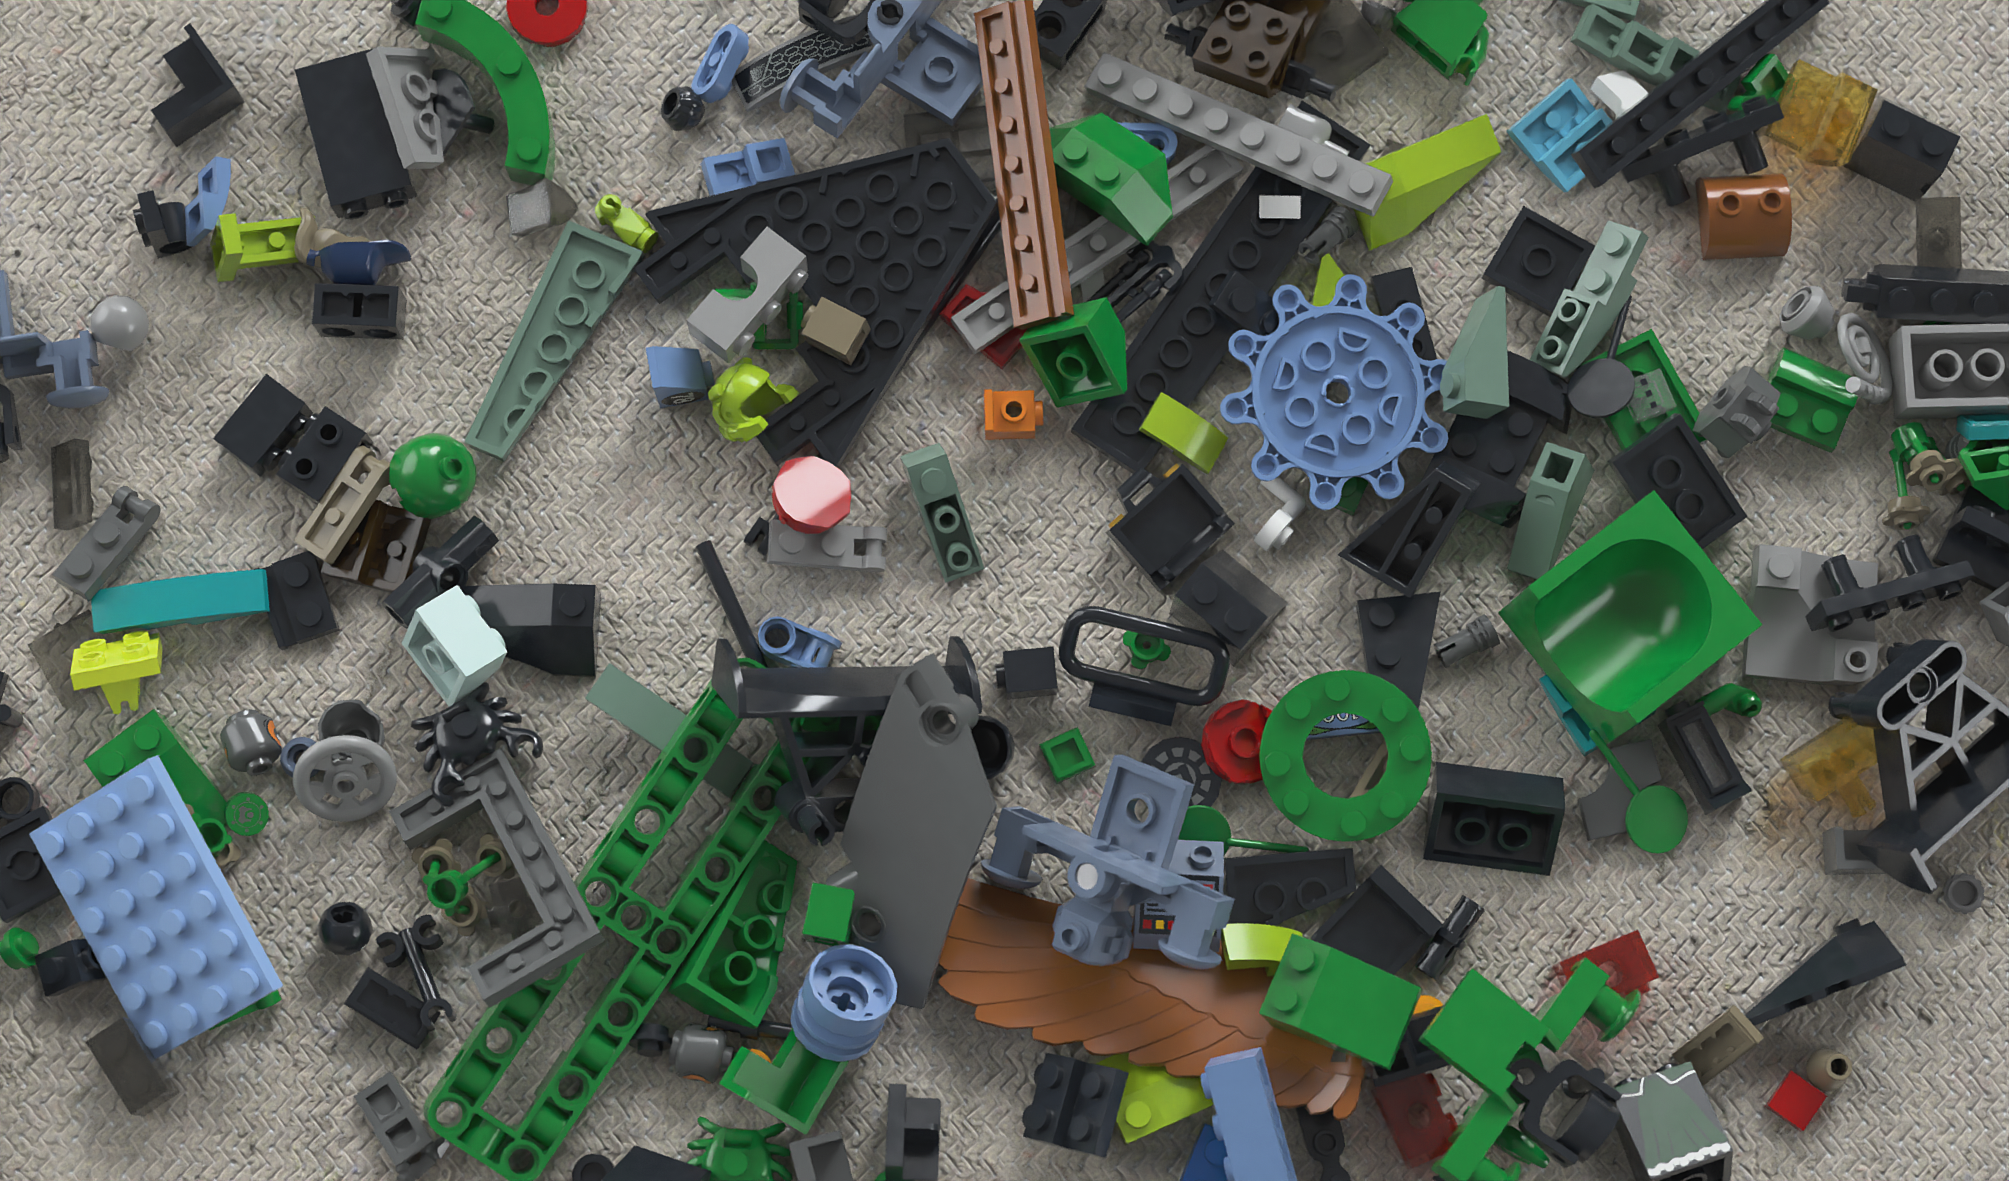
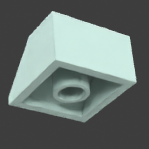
M458 585L416 609L402 641L404 648L448 706L464 699L500 668L507 654L505 642L500 633L494 628H489L480 616V609L475 600L469 595L465 596Z

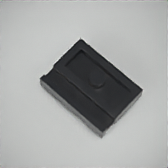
M306 551L262 568L266 570L270 610L267 614L279 649L285 650L289 646L298 643L302 644L340 631L316 556L313 553Z

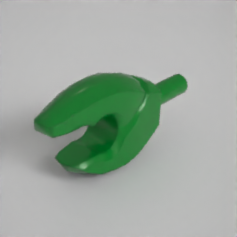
M1469 1105L1467 1106V1108H1466L1465 1111L1463 1112V1115H1464V1116L1466 1115V1113H1467L1468 1110L1470 1109V1106H1469ZM1506 1124L1493 1143L1502 1152L1528 1165L1534 1164L1540 1168H1546L1550 1162V1158L1530 1138L1509 1124Z

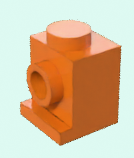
M984 390L985 440L1035 439V426H1043V401H1034V390ZM1008 407H1020L1022 413L1017 417H1011L1006 413V409Z

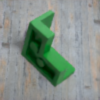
M792 1028L772 1064L741 1046L719 1084L807 1135L849 1061L838 1062L819 1057L804 1047L795 1036Z

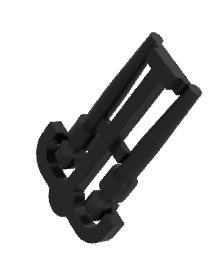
M1153 240L1148 246L1140 242L1125 252L1127 256L1134 260L1132 262L1127 261L1118 269L1119 272L1086 302L1107 297L1112 308H1114L1129 295L1132 300L1116 313L1121 323L1146 301H1152L1159 295L1162 287L1166 288L1170 293L1173 292L1182 283L1184 271L1180 263L1175 260L1174 251L1170 246H1159ZM1143 249H1147V250H1149L1151 253H1153V255H1152L1153 259H1152V260H1151L1150 255H1149L1145 250H1143ZM1166 267H1169L1172 271H1174L1173 276L1171 272L1165 269ZM1159 268H1164L1158 274L1155 275L1156 279L1154 281L1149 280L1143 287H1141L1140 293L1136 290V288L1141 283H1143L1148 277H1150L1155 271H1157Z

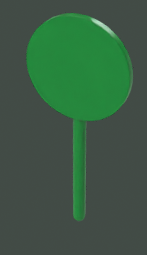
M1594 729L1589 732L1590 737L1633 795L1625 815L1626 830L1632 842L1641 850L1649 853L1659 854L1675 848L1683 839L1688 825L1687 808L1678 793L1666 786L1653 785L1639 790L1599 733Z
M1204 805L1187 807L1178 840L1224 842V855L1227 853L1229 846L1285 853L1309 851L1307 846L1231 838V830L1226 818L1216 809Z

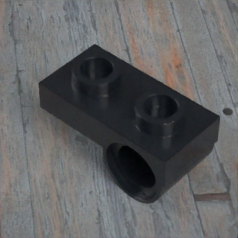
M154 190L137 194L140 208L134 209L133 214L145 247L153 246L158 259L184 252L193 247L187 246L185 206L183 203L168 202L159 204Z

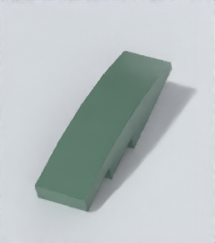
M1594 3L1586 6L1570 40L1571 43L1621 70H1625L1627 73L1656 87L1700 53V51L1680 39L1673 37L1667 40L1635 20L1625 23ZM1741 76L1734 79L1702 106L1716 112H1726L1727 106L1741 80Z
M610 663L585 697L588 702L620 722L625 728L657 748L660 752L663 751L687 716ZM695 737L686 741L683 747L684 756L688 761L693 762L702 754L701 742ZM726 744L702 780L731 799L754 763Z

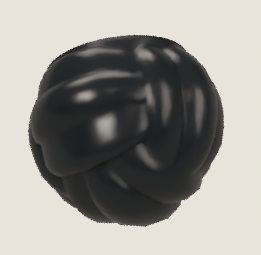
M689 86L671 89L666 94L661 105V116L674 131L692 129L700 123L705 113L704 104L700 96Z

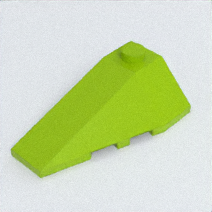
M1129 1053L1113 1055L1095 1063L1129 1073L1115 1122L1124 1145H1128L1214 1106L1213 1098L1207 1099L1204 1094L1201 1078H1174L1167 1073L1165 1067L1136 1066L1128 1062Z

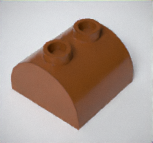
M1784 174L1697 178L1695 186L1702 260L1780 257L1786 255L1792 233V204L1789 185Z

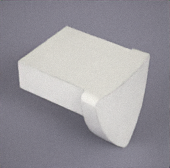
M1625 70L1597 76L1591 87V90L1616 113L1615 119L1648 94Z

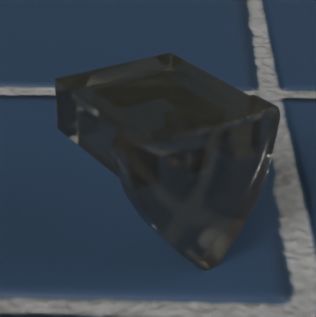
M547 178L537 181V184L506 196L511 235L525 237L547 228L562 225L570 220L578 210V205L562 187Z

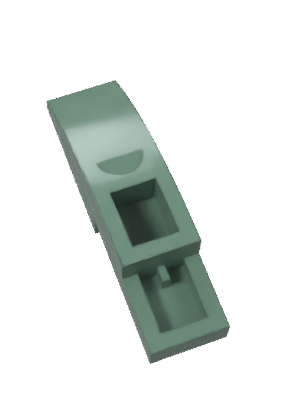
M1607 221L1574 291L1564 289L1530 358L1531 361L1540 364L1553 374L1566 378L1588 357L1618 317L1638 281L1631 273L1649 238L1645 233L1628 226Z

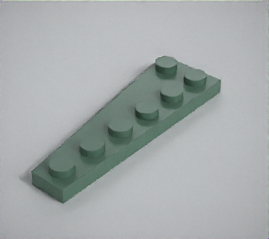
M568 220L464 441L466 446L505 462L635 272L633 268L642 262L644 258L643 251Z

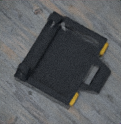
M1175 464L1163 475L1164 480L1159 479L1145 469L1139 468L1116 489L1117 496L1126 514L1124 516L1122 514L1118 515L1108 524L1110 529L1105 532L1158 592L1170 584L1235 524L1225 513L1221 505L1184 464L1180 466ZM1149 483L1153 490L1138 504L1134 505L1130 499Z

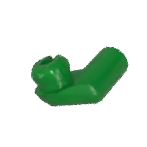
M1726 683L1695 700V704L1702 700L1704 701V707L1709 716L1725 709L1735 714L1752 718L1757 716L1762 710V701L1755 692L1734 683Z

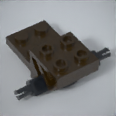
M1224 0L1209 29L1197 26L1190 31L1173 23H1170L1166 28L1165 32L1168 33L1164 34V39L1186 47L1185 54L1192 57L1195 72L1267 99L1282 91L1301 99L1313 94L1332 102L1337 94L1335 92L1338 90V85L1315 78L1316 69L1302 64L1307 56L1306 45L1331 0Z

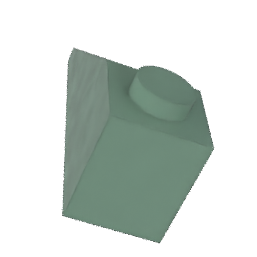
M1497 286L1474 301L1442 371L1440 393L1443 396V412L1487 419L1509 407L1505 287Z

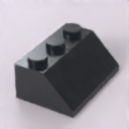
M1436 762L1429 794L1423 860L1550 876L1565 813L1563 778Z

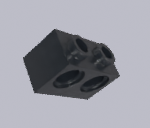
M1043 0L1037 10L1034 9L1040 58L1059 71H1062L1106 9L1107 0H1082V3L1077 7H1068L1062 0ZM1051 27L1060 34L1054 39H1045L1040 36L1039 31L1043 28Z
M315 283L312 325L321 337L404 340L407 299L399 286Z

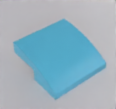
M1572 78L1564 80L1506 132L1544 175L1565 193L1585 177V174L1571 154L1608 126L1612 120L1602 108L1596 110Z

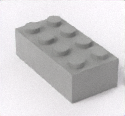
M2009 324L1901 326L1889 338L1894 419L1957 418V416L1965 414L2009 413Z

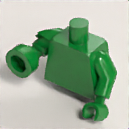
M1402 0L1411 4L1395 16L1390 31L1447 80L1454 73H1460L1466 78L1464 85L1469 86L1477 70L1486 59L1489 31L1484 25L1488 14L1479 6L1484 0Z

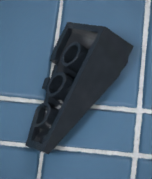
M547 583L476 585L463 588L462 592L464 595L471 596L477 603L481 613L480 616L489 628H494L502 636L506 646L505 649L507 650L506 658L525 663L554 676L596 677L601 593L596 585Z
M1858 918L1834 927L1837 936L1823 941L1742 1013L1754 1026L1793 1011V1009L1826 998L1835 992L1856 986L1906 966L1904 958L1875 921L1861 926Z

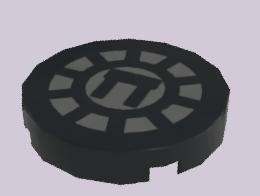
M1185 737L1164 739L1151 747L1141 760L1146 765L1194 784L1188 807L1194 805L1212 807L1219 796L1222 778L1217 776L1207 764L1201 743L1197 740Z

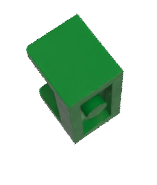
M812 883L802 932L807 942L828 946L850 944L852 931L849 927L855 897L853 890Z

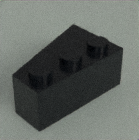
M1444 461L1345 547L1338 556L1411 598L1419 590L1481 482Z

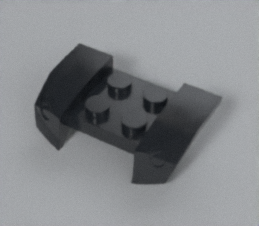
M1507 350L1509 407L1487 419L1457 414L1448 432L1446 447L1439 453L1434 454L1422 480L1444 461L1481 482L1466 510L1510 529L1520 520L1526 498V493L1516 488L1548 423L1558 431L1567 434L1572 405L1568 397L1567 383L1540 364Z

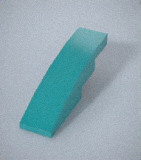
M264 569L186 576L99 589L91 599L93 632L102 635L135 628L151 630L183 623L199 625L270 611L267 574Z

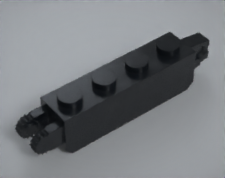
M1879 264L1874 266L1873 272H1867L1866 279L1843 278L1841 291L1843 299L1846 302L1863 303V310L1873 311L1877 318L2009 324V271Z

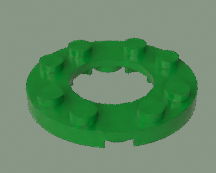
M1353 670L1330 671L1318 674L1292 688L1282 697L1271 712L1264 727L1260 744V766L1263 781L1277 808L1288 820L1302 830L1314 836L1333 841L1350 842L1369 839L1383 834L1399 824L1410 814L1422 797L1428 783L1432 763L1429 733L1420 712L1413 702L1390 682L1369 673ZM1341 713L1360 715L1375 724L1384 736L1388 750L1386 771L1379 783L1364 795L1351 798L1330 796L1317 788L1307 775L1303 761L1305 740L1313 727L1325 718Z

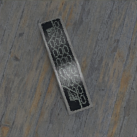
M859 14L834 22L838 25H844L852 21ZM813 29L768 50L738 68L732 78V82L746 112H750L779 99L792 71L802 61L811 58L817 59L819 63L818 72L823 74L855 59L858 61L864 51L870 53L875 45L872 43L868 33L855 44L847 46Z

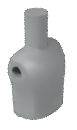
M1292 104L1289 105L1278 127L1348 156L1349 151L1329 141L1332 131L1329 122L1306 113Z

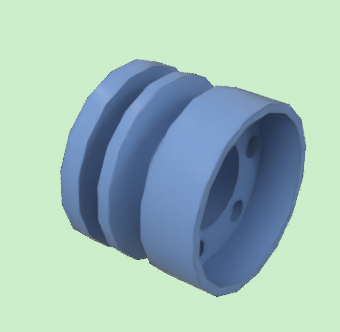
M850 944L831 946L819 953L811 964L803 986L799 990L792 1006L791 1024L795 1036L806 1049L824 1059L838 1062L856 1060L868 1053L877 1040L884 1021L896 1001L897 982L892 969L880 956L872 951Z

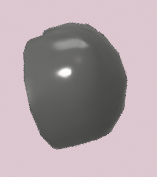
M357 699L335 702L324 710L318 723L319 741L334 736L352 735L369 739L383 747L385 742L383 724L379 715ZM351 752L332 754V761L338 758L339 760L351 758Z

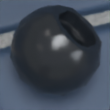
M338 902L322 913L317 930L324 948L335 955H353L369 943L373 927L371 919L364 908L354 902Z

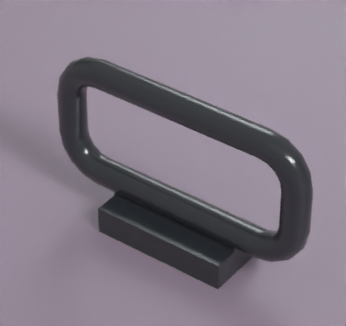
M1085 606L1072 612L1065 621L1059 643V660L1062 667L1071 676L1094 683L1088 707L1167 726L1172 725L1177 703L1188 706H1203L1215 701L1225 687L1230 667V653L1226 644L1218 636L1205 631L1099 606ZM1097 623L1208 650L1213 656L1208 684L1204 688L1196 690L1082 663L1075 655L1080 629L1084 624Z

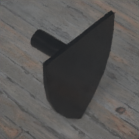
M446 68L433 70L431 79L437 81L438 95L432 98L433 111L440 119L444 158L462 128L491 134L494 129V119L472 113L475 109L472 95L465 80L457 72Z

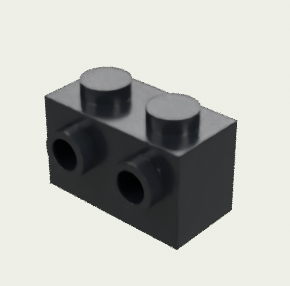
M326 406L320 414L314 413L307 420L302 431L304 436L295 448L290 447L283 454L278 463L280 470L276 474L284 484L318 505L353 451L362 445L370 448L373 444V441L366 432Z

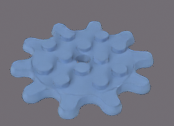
M1354 274L1345 275L1337 282L1333 300L1323 307L1309 304L1302 292L1293 285L1286 284L1280 286L1275 291L1272 299L1274 309L1279 317L1276 331L1270 335L1261 336L1248 330H1239L1230 337L1228 343L1230 354L1249 367L1252 380L1246 390L1229 394L1222 400L1220 413L1222 418L1230 424L1250 423L1261 430L1264 438L1263 446L1251 461L1252 473L1259 480L1267 482L1276 479L1288 468L1301 469L1310 479V500L1316 508L1321 510H1330L1339 503L1344 483L1353 477H1361L1367 480L1372 485L1375 493L1383 499L1390 500L1398 497L1404 489V479L1397 464L1401 452L1408 448H1417L1426 453L1435 454L1442 451L1448 443L1446 429L1427 416L1424 405L1426 398L1431 393L1440 391L1442 371L1447 361L1444 359L1423 360L1416 355L1412 346L1415 334L1424 325L1425 316L1423 310L1416 304L1405 303L1388 316L1375 315L1366 304L1367 287L1364 280ZM1333 382L1343 384L1348 391L1347 401L1337 404L1327 399V385Z

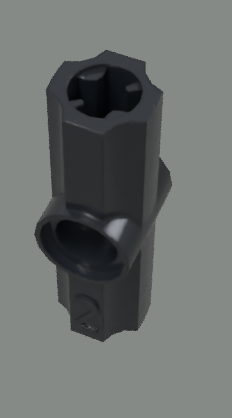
M474 515L440 548L431 546L422 550L414 560L413 573L381 604L401 626L407 629L416 609L457 585L462 591L468 581V570L497 544L498 538L481 519Z

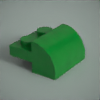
M1783 347L1778 354L1768 382L1781 393L1777 402L1779 410L1770 420L1772 423L1770 428L1832 453L1837 446L1849 413L1854 409L1858 399L1857 395L1848 392L1845 387L1846 381L1853 376Z

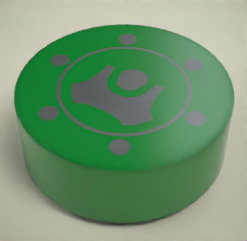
M240 792L232 796L226 803L224 818L233 832L242 836H251L259 833L266 826L269 819V810L265 801L257 794Z

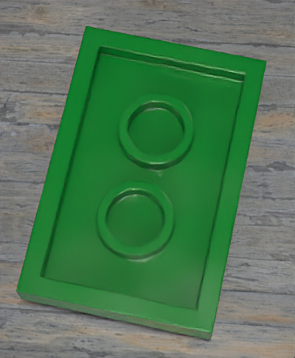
M1650 329L1620 344L1615 360L1626 365L1632 372L1635 381V392L1630 403L1622 411L1605 417L1604 420L1621 450L1623 451L1674 413L1681 414L1700 445L1707 442L1708 440L1705 437H1699L1693 432L1699 411L1653 330ZM1608 351L1592 358L1587 362L1596 359H1606ZM1646 378L1648 384L1642 386L1640 380ZM1651 390L1653 395L1647 397L1645 391ZM1656 401L1658 407L1652 409L1650 403Z

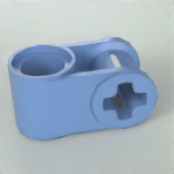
M778 616L764 621L758 632L759 646L762 653L769 659L791 668L827 667L834 650L840 649L842 645L841 641L824 632L804 627ZM774 629L784 630L789 635L788 643L782 648H772L765 641L770 631ZM820 648L815 662H812L817 649Z

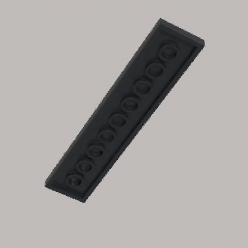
M1302 100L1297 108L1329 122L1332 129L1329 141L1349 151V157L1361 162L1368 152L1370 144ZM1256 166L1183 269L1184 279L1173 292L1170 293L1168 291L1126 350V392L1090 401L1071 428V433L1132 474L1139 468L1146 470L1163 444L1139 431L1158 395L1163 392L1189 408L1228 353L1230 337L1235 332L1241 330L1208 306L1228 273L1234 270L1238 271L1265 293L1269 294L1299 251V244L1308 238L1334 200ZM1259 195L1301 196V219L1259 218Z

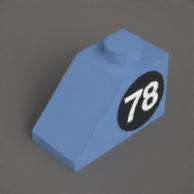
M659 346L646 348L652 386L660 408L709 400L707 387L715 385L710 361L702 362L699 349Z

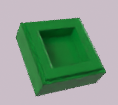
M1078 727L1039 744L1056 784L1095 767L1093 758Z

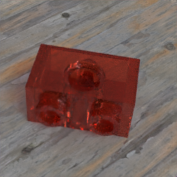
M1635 930L1553 965L1562 988L1573 974V971H1571L1573 965L1585 957L1598 967L1601 964L1610 965L1617 973V982L1610 988L1618 994L1624 993L1625 996L1635 989H1638L1641 995L1651 991L1648 982L1659 978L1639 930Z
M1432 1072L1415 1075L1370 1090L1407 1169H1413L1448 1152L1453 1144L1448 1139L1458 1124L1451 1112L1444 1114L1437 1100L1438 1097L1442 1096V1092ZM1414 1104L1424 1106L1429 1113V1122L1423 1129L1413 1127L1408 1120V1111Z

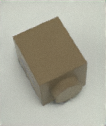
M824 297L820 298L817 306L811 305L808 308L801 322V328H803L802 335L808 344L849 365H852L871 330L865 318Z

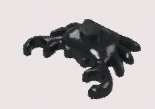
M483 682L470 695L446 709L411 722V727L415 730L432 729L422 736L415 748L418 752H422L432 746L426 754L423 768L427 773L433 770L438 759L442 760L431 786L435 801L442 806L450 807L454 804L452 796L445 795L442 792L446 784L455 783L459 787L465 785V781L455 769V765L457 763L472 765L475 757L482 753H493L498 741L502 740L506 743L508 751L513 758L519 754L518 746L525 741H529L534 745L532 755L535 758L541 757L543 753V741L537 732L530 729L511 728L503 725L504 723L518 724L522 722V717L519 713L498 710L508 704L506 698L496 697L481 702L490 689L487 682Z

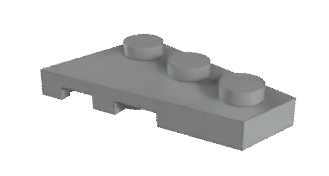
M376 47L366 53L404 169H433L444 162L440 119L433 111L432 98L438 95L437 81L432 80L430 76V65L435 63L434 50Z

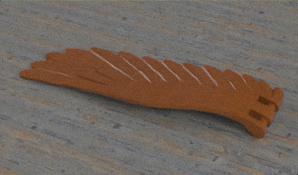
M970 878L967 879L938 965L948 972L940 977L938 984L953 999L976 1007L974 1014L976 1022L1005 1030L1033 1029L1032 1039L1034 1041L1051 1046L1081 1042L1086 1052L1092 1056H1111L1129 1053V1063L1136 1066L1165 1067L1167 1073L1174 1078H1201V1073L1205 1072L1204 1067L1211 1058L1261 1047L1277 1108L1292 1109L1306 1105L1310 1115L1324 1114L1333 1109V1115L1337 1121L1348 1119L1356 1110L1366 1067L1362 1065L1363 1060L1346 1054L1345 1062H1331L1333 1052L1337 1050L1272 1027L1259 1014V1011L1274 976H1267L1265 967L1227 970L1221 940L1219 952L1216 953L1222 958V961L1219 965L1210 969H1193L1182 966L1167 958L1160 949L1133 948V942L1128 958L1123 959L1121 962L1106 966L1089 965L1055 950L1052 946L1055 935L1052 926L1058 906L1063 904L1026 896Z

